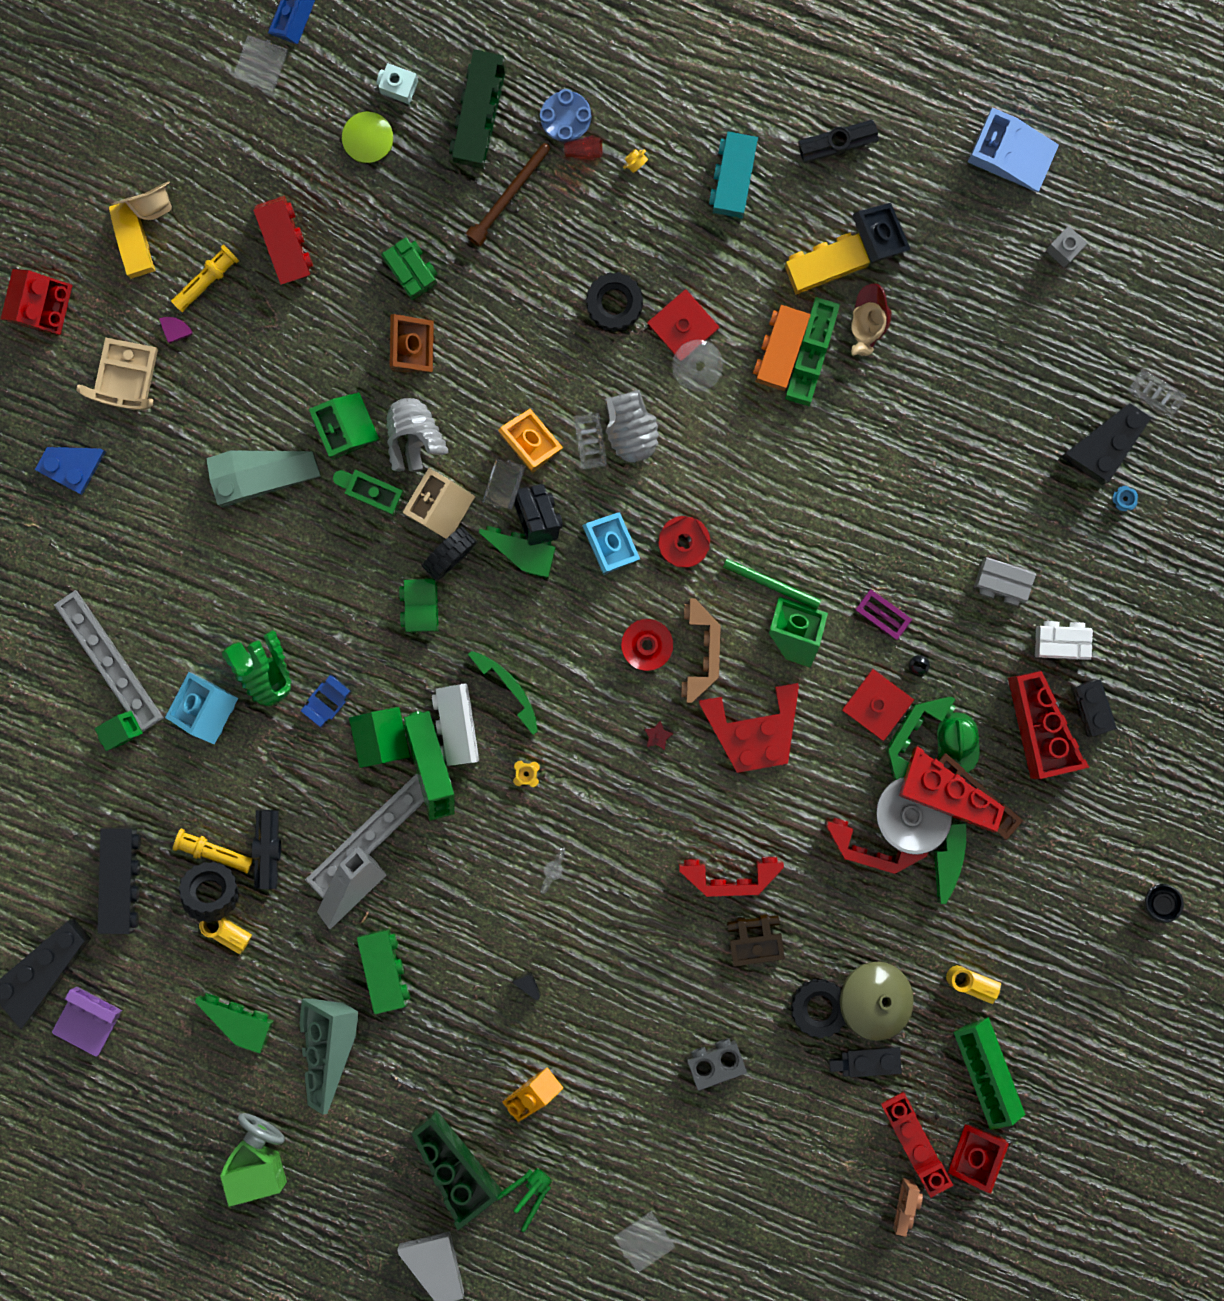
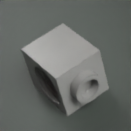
M1068 226L1045 251L1065 267L1085 247L1087 242Z

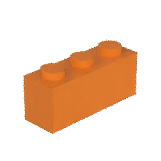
M784 305L780 306L779 311H773L769 325L773 326L771 336L765 335L761 347L762 350H765L763 360L757 359L753 374L757 375L755 382L778 390H786L811 314Z

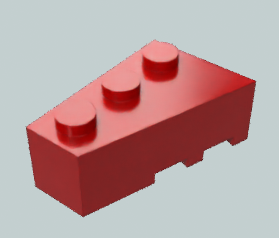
M284 195L255 205L254 213L280 285L309 276L311 273L309 268L313 267L309 252L304 253L301 243L305 241L300 227H295L293 218L296 216L291 202L287 203Z

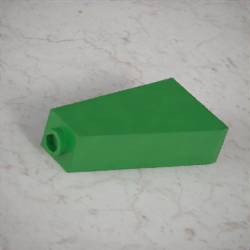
M413 712L404 717V726L429 821L454 815V792L430 712Z

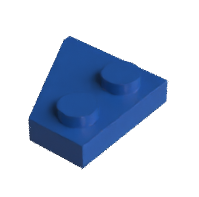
M47 447L35 470L83 495L106 451L99 448Z

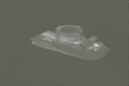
M565 847L558 852L554 861H550L545 865L544 874L546 878L540 893L545 894L552 880H556L562 875L563 868L561 862L564 858Z

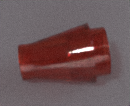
M591 135L565 142V157L592 161L602 158L603 145L601 137Z

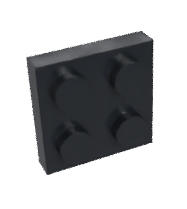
M891 203L864 209L852 215L856 229L861 236L872 263L898 256L911 250Z

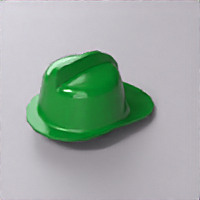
M952 713L948 720L944 718L938 725V757L940 759L944 753L948 754L968 773L975 768L979 760L978 728L970 716L964 713Z

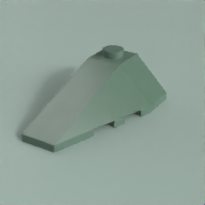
M228 451L206 458L209 479L217 505L222 508L321 477L313 451Z
M305 998L302 999L299 1024L300 1032H305L306 1047L302 1048V1054L308 1061V1071L305 1073L308 1106L325 1115L328 1114L356 1037L358 1011L341 1002Z

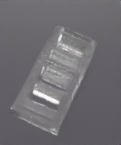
M1141 369L1128 389V392L1172 420L1187 399V394L1144 369ZM1144 380H1149L1150 382L1148 383L1144 391H1139V388L1143 384ZM1153 386H1158L1153 396L1149 397L1148 394ZM1164 390L1167 394L1160 403L1157 399ZM1173 396L1176 400L1170 408L1166 407Z
M599 413L573 416L581 469L607 466ZM590 422H594V423H595V426H594V427H588V428H581V427H580V424L590 423ZM596 432L597 437L582 439L583 434ZM598 443L597 448L584 450L583 445ZM600 453V458L585 459V455Z

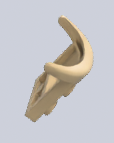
M105 337L95 388L91 389L83 385H77L76 391L91 400L110 406L131 410H148L152 408L154 399H148L158 349L152 346Z

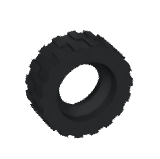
M609 272L604 276H599L596 281H593L587 292L586 307L589 317L595 322V325L602 327L606 331H623L627 327L634 325L635 321L639 319L643 307L642 291L638 287V283L635 280L633 281L627 274L623 275L620 272ZM613 289L622 291L627 297L626 309L617 315L607 313L602 306L604 294Z
M462 526L429 555L422 564V567L435 581H438L472 550L477 541Z
M204 862L201 865L193 866L180 880L179 896L183 909L192 919L195 918L197 921H206V923L215 920L219 921L221 918L230 915V912L236 907V902L238 903L239 891L236 878L225 865H219L216 862ZM209 881L218 883L222 888V894L216 901L204 903L196 897V890L202 883Z
M812 979V981H806L801 987L796 989V993L791 999V1015L803 1033L811 1037L823 1038L826 1036L831 1037L833 1036L832 1034L841 1031V1027L845 1026L846 1022L840 1008V987L826 979ZM815 996H825L832 1003V1014L824 1021L813 1020L808 1015V1002Z

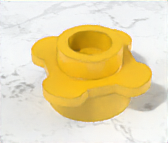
M634 149L624 159L627 163L623 168H629L632 173L641 168L648 160L644 155L645 149L639 151Z
M517 761L514 764L516 769V777L513 779L516 786H521L522 784L530 785L531 787L537 786L539 783L537 779V771L540 769L537 762L529 764ZM526 771L529 772V775L527 777L524 776V772Z

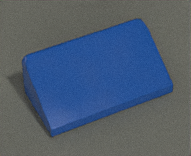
M281 0L268 33L298 44L315 0Z

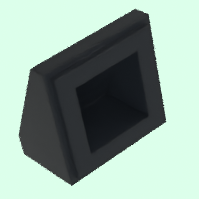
M531 972L512 980L513 984L533 999H540L541 993Z

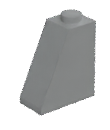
M450 1231L399 1244L397 1249L398 1255L434 1301H460V1299H463L464 1288Z

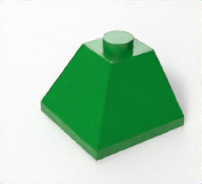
M779 596L769 635L786 660L811 668L820 647L828 613Z

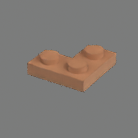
M902 1179L893 1226L895 1234L900 1236H907L908 1229H912L916 1209L920 1210L923 1195L919 1193L920 1190L912 1179Z

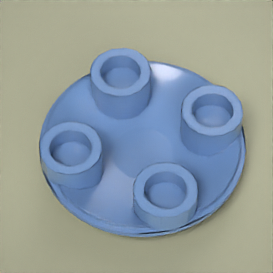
M562 89L560 92L550 96L540 111V120L544 131L551 138L562 142L573 141L584 135L590 126L592 118L590 106L585 98L569 89Z

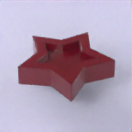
M661 720L654 728L644 729L649 737L647 747L657 745L665 750L666 740L673 733L664 730Z

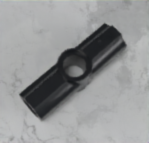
M871 119L844 128L836 127L830 132L799 140L798 145L803 162L808 163L832 155L840 156L846 151L879 142L876 124ZM835 136L843 138L845 145H834L832 138Z
M256 810V829L252 843V859L255 861L254 888L277 889L278 861L281 858L279 810Z

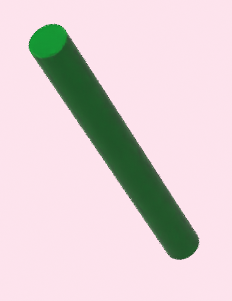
M728 558L723 565V568L810 607L818 609L820 605V599Z

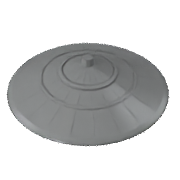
M904 777L897 779L888 785L878 801L877 821L880 831L893 847L909 854L930 852L937 848L947 837L951 827L952 816L900 797L899 793Z

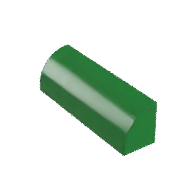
M987 1017L954 1031V1035L989 1128L994 1130L1013 1126L1026 1114L990 1019Z

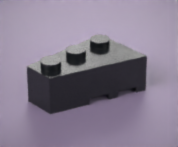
M1129 403L1062 454L1060 458L1101 485H1104L1111 480L1152 417Z

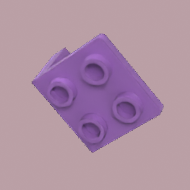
M76 986L69 990L65 998L68 1002L52 1033L78 1048L98 1056L123 1010Z

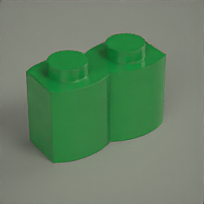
M434 579L404 580V586L399 588L400 601L405 602V612H400L401 627H405L407 633L439 632L437 581Z

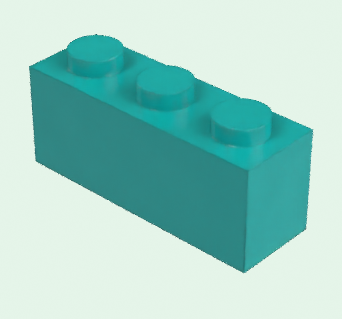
M727 132L726 139L721 138L718 154L723 155L722 164H716L714 179L718 180L717 190H711L709 204L714 205L712 213L743 218L758 137Z

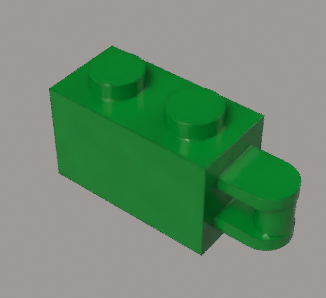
M339 470L333 475L334 483L346 489L345 494L348 497L394 517L406 494L401 489L357 470L354 471L353 475L343 470Z

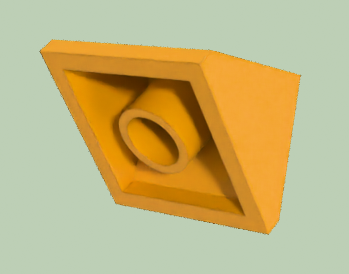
M528 409L498 429L500 436L532 474L563 448L531 409Z

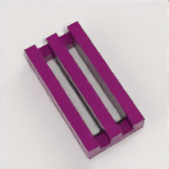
M869 589L855 609L856 612L895 640L899 639L912 621V618L871 589ZM872 597L904 620L903 624L901 625L876 607L869 599ZM867 606L898 629L897 632H894L869 614L863 607Z

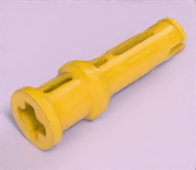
M223 244L221 251L211 260L205 262V268L171 302L183 313L216 279H222L224 277L223 273L233 263H238L240 260Z
M182 828L179 830L173 845V851L181 850L192 854L195 859L204 857L248 874L253 862L252 858L207 842L208 839L204 836L199 838L185 833V830Z

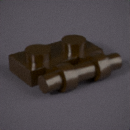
M762 914L759 918L745 919V917L737 918V921L727 922L728 932L739 931V939L729 940L733 967L785 960L782 934H771L770 926L780 925L779 915L768 916V914ZM762 928L763 935L748 937L747 930Z

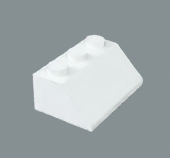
M468 684L435 689L436 694L432 695L434 710H439L440 720H436L438 736H443L444 745L440 746L444 761L447 762V766L478 762L479 754Z

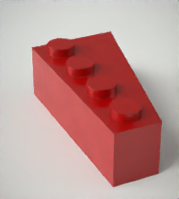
M1042 671L1009 677L1008 682L1030 779H1043L1089 768L1078 749L1079 746L1076 739L1072 737L1066 725L1068 723L1064 715L1061 714L1056 705L1057 701Z

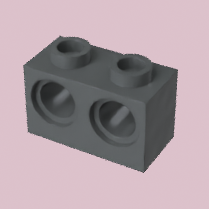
M723 1039L716 1042V1047L706 1050L705 1047H701L690 1052L691 1056L687 1057V1061L698 1091L747 1073L736 1040ZM726 1052H731L735 1055L734 1062L728 1065L722 1063V1055ZM699 1062H709L711 1064L710 1070L707 1073L698 1072L696 1067Z

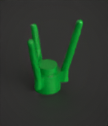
M538 1167L534 1172L529 1169L523 1177L504 1189L498 1198L500 1200L528 1181L525 1186L529 1191L513 1210L517 1214L533 1194L536 1196L539 1194L521 1228L522 1232L526 1231L542 1200L551 1189L549 1185L552 1183V1180Z

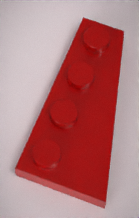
M918 746L914 747L899 796L990 832H998L1005 807L980 789L972 787L960 775L952 773L937 759H932Z

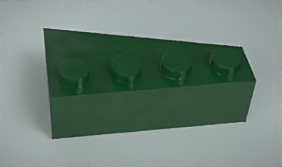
M473 49L471 64L469 63L466 74V89H463L461 95V114H457L455 129H457L456 139L452 138L449 148V154H452L454 163L484 169L506 74V64L503 55Z

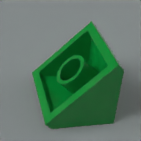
M400 707L349 717L359 768L410 757Z

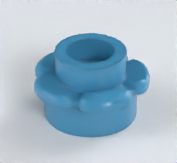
M1128 486L1119 487L1118 491L1113 494V503L1116 504V508L1120 511L1133 510L1137 506L1138 494ZM1124 496H1126V497L1128 498L1127 501H1124V500H1123V497H1124Z

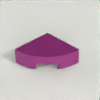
M159 318L169 344L194 335L189 326L177 318Z

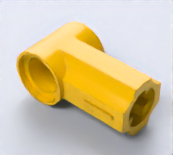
M225 917L218 921L219 928L217 931H211L206 921L199 923V929L204 936L215 939L240 955L252 937L251 933L227 920Z
M953 966L947 972L946 979L948 984L959 992H964L990 1004L994 1003L1000 993L1001 983L962 966ZM959 973H965L966 979L964 983L956 985L955 977Z

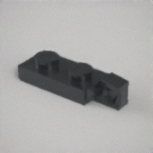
M898 1046L847 1050V1052H841L842 1058L828 1059L830 1072L843 1071L844 1077L902 1074L900 1047Z

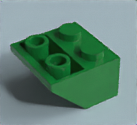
M360 392L334 398L309 409L327 454L332 460L380 440Z

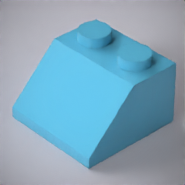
M188 672L165 718L189 734L215 744L223 731L230 713L234 710L238 698L209 681Z

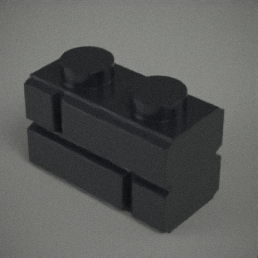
M543 484L534 485L530 488L516 489L513 504L528 544L531 546L540 544L543 541L557 540L563 523L560 514H555L554 512L555 502L552 493H547Z
M1101 679L1091 680L1071 687L1081 721L1085 723L1083 727L1086 736L1093 737L1117 729Z

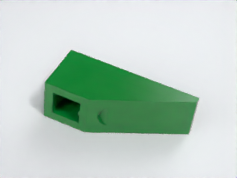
M486 526V530L479 529V534L521 571L549 578L556 547L551 546L552 541H543L540 544L530 546L524 534L511 532V536L501 534L502 529Z
M208 993L196 998L195 1003L236 1046L257 1053H261L264 1050L274 1020L268 1018L269 1015L258 1010H254L253 1013L245 1011L244 1006L241 1004L229 1002L228 1005L219 1002V997Z

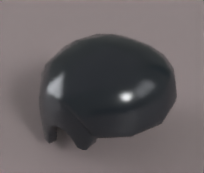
M1159 884L1151 887L1143 900L1145 912L1150 919L1158 923H1170L1178 919L1184 908L1183 896L1177 888L1168 884Z

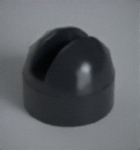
M917 655L910 659L908 668L913 675L922 676L929 671L930 663L925 656ZM917 661L926 665L925 670L914 666V662Z

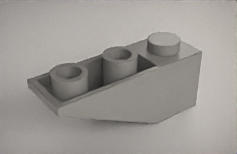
M357 847L339 864L317 911L327 927L331 929L386 876V873L375 859Z

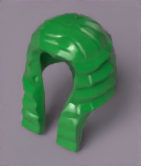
M273 630L263 636L272 655L271 658H267L259 640L247 646L249 653L241 642L230 645L222 652L223 658L231 666L232 672L236 676V681L241 682L242 688L247 690V695L252 696V701L264 706H272L279 703L288 696L291 690L290 673L286 669L287 664L284 662L285 656L280 645L281 642Z

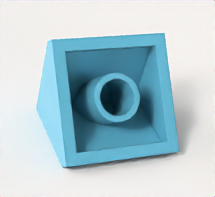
M620 512L583 525V530L603 575L640 559Z

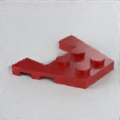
M798 683L775 687L779 714L727 723L722 697L699 701L701 709L736 773L788 764L799 690Z

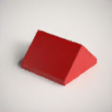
M965 1124L948 1173L991 1194L1009 1144L1001 1136Z

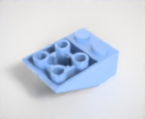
M992 107L967 162L1035 192H1039L1059 145L1018 118Z

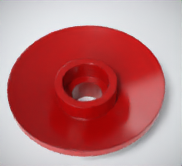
M653 619L638 620L626 629L621 643L622 652L627 662L639 670L651 671L658 669L669 660L672 654V635L667 627L659 621ZM645 640L651 641L652 648L650 650L643 649L642 643Z

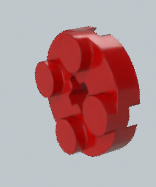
M678 516L669 520L664 525L659 535V550L663 558L675 567H693L705 558L709 550L710 535L701 521L692 517ZM680 535H683L685 538H691V541L688 543V549H685L683 546L678 547L677 543L680 541Z

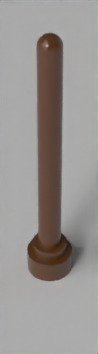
M543 143L479 225L470 226L464 235L478 247L484 244L487 240L486 235L488 234L487 230L550 151L548 144Z

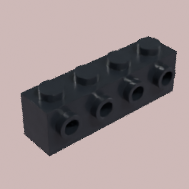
M105 827L100 829L98 934H131L134 932V928L138 927L139 914L135 912V902L139 901L140 894L139 886H136V876H139L140 861L136 860V851L141 846V835L137 834V828Z

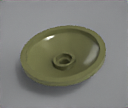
M868 962L858 966L846 978L840 994V1008L846 1024L858 1036L869 1040H886L897 1035L908 1023L913 1010V992L908 979L897 967L885 962ZM883 998L887 999L886 1006L882 1005Z

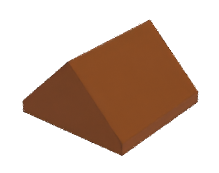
M391 314L390 368L393 372H433L434 321Z

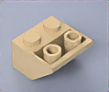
M428 468L402 513L447 539L456 531L476 496L443 475Z

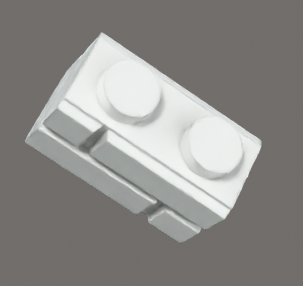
M1044 621V626L1036 627L1035 657L1091 660L1093 630L1092 628H1085V623L1070 622L1069 627H1059V622Z

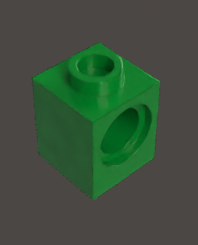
M132 711L119 714L94 728L98 735V740L103 745L105 751L120 747L143 734Z

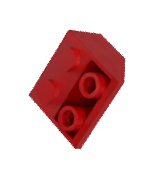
M12 269L0 319L23 327L61 335L73 285L30 270Z

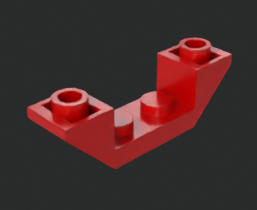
M833 818V822L827 820L825 822V827L839 853L846 860L896 874L928 856V852L909 854L898 850L895 862H892L893 856L878 852L875 857L867 854L868 849L853 845L852 849H848L853 833V828L847 827L849 822L838 818Z
M762 857V862H756L757 883H752V878L736 879L737 883L726 884V879H712L711 884H706L705 864H700L699 859L684 860V864H678L679 872L706 897L759 895L784 868V863L777 861V857Z
M902 1092L881 1103L895 1134L930 1198L954 1186L921 1127L905 1093Z

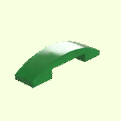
M474 651L468 653L469 657L484 675L492 669L497 673L525 708L517 716L533 735L536 734L538 727L533 707L516 679L492 659Z

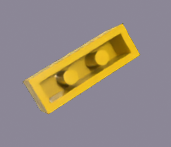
M846 233L836 238L837 242L828 245L827 242L814 246L812 248L813 251L804 254L801 251L789 256L785 269L795 294H800L868 267L870 260L859 233L853 236L851 233Z

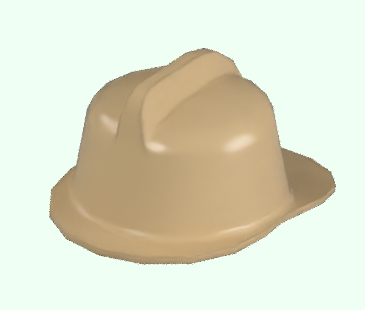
M170 181L144 194L111 203V205L125 202L137 217L144 220L157 219L172 209L165 188Z

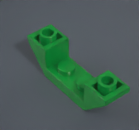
M944 697L911 706L886 748L893 782L905 777L909 762L899 757L898 754L899 752L904 753L911 742L908 737L912 730L917 731L923 723L924 717L921 716L923 712L937 721H943L944 718L948 720L956 707L952 705L955 701L953 697Z

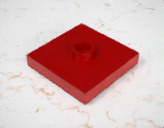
M687 289L681 292L647 322V325L680 362L720 328Z
M872 669L842 708V711L880 740L884 741L913 703L914 699Z

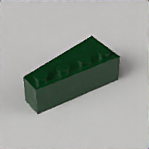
M437 1110L415 1127L411 1135L425 1164L428 1165L433 1175L432 1179L436 1187L438 1186L444 1198L443 1202L447 1210L450 1211L455 1227L459 1231L498 1200L502 1189Z

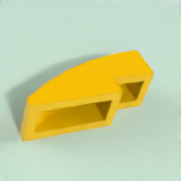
M125 202L110 206L111 220L127 276L132 279L156 271L141 219L135 215Z

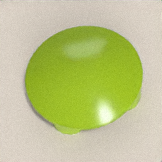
M361 112L352 116L346 122L342 131V143L348 155L358 163H373L384 158L392 150L393 131L389 122L383 116L374 112Z

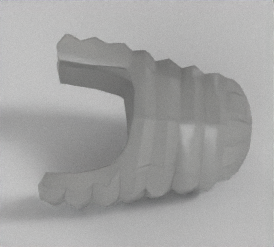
M640 390L604 399L610 419L605 432L608 434V440L611 442L612 448L616 450V455L620 456L624 461L632 463L648 459L652 456L656 446L659 444L657 441L659 436L657 432V418L647 413Z
M404 398L390 406L386 417V428L388 429L389 439L387 444L389 446L388 453L392 470H405L397 438L401 435L408 434L405 454L409 471H422L420 448L423 445L427 454H448L446 442L442 439L439 427L435 425V420L425 404L414 398Z

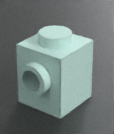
M387 63L385 70H380L376 84L379 85L378 88L382 95L410 104L419 80L416 73Z

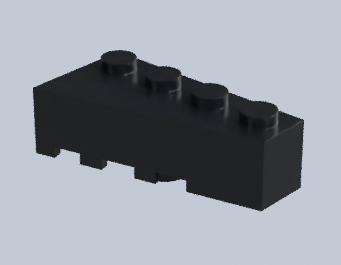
M75 919L67 921L0 978V1006L21 1030L30 1025L34 1016L45 1004L49 995L60 983L69 967L72 966L91 939Z

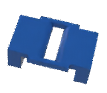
M329 675L325 680L326 682H322L308 699L309 703L301 709V712L319 727H323L329 718L331 720L346 703L345 699L352 692L333 675ZM318 691L338 706L335 712L315 696Z

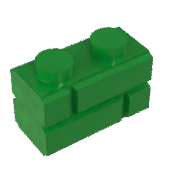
M406 237L383 252L381 256L410 299L415 300L437 284L434 277L438 273L430 262L427 264L423 262L420 257L423 252L416 241L410 243Z

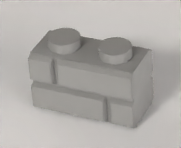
M985 557L982 560L974 588L980 589L979 594L982 596L994 598L995 595L1004 597L1003 602L1019 606V603H1027L1036 573Z

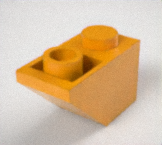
M546 1068L530 1078L504 1099L502 1103L508 1109V1112L519 1122L546 1106L563 1089V1086L551 1071Z

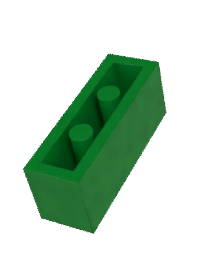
M389 928L359 935L357 942L374 1014L404 1008L407 1005L406 1000H410V994L407 984L403 985L401 980L404 968L402 960L396 958L395 949H398V942L395 933L391 934Z

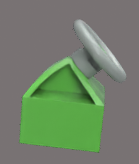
M247 1113L240 1114L238 1122L248 1132L228 1158L220 1176L229 1207L280 1193L287 1183L279 1152L264 1146L265 1142L275 1145L282 1144L285 1140L283 1134L270 1123Z

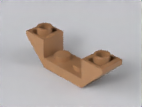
M694 598L689 599V604H684V620H689V625L709 626V631H704V646H708V657L703 656V672H708L707 677L688 676L687 682H682L681 697H686V703H692L719 678L721 625Z

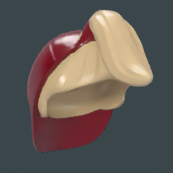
M879 284L866 285L858 293L851 324L852 333L858 343L852 346V356L857 354L868 356L872 354L875 342L889 329L892 313L887 306L885 292Z

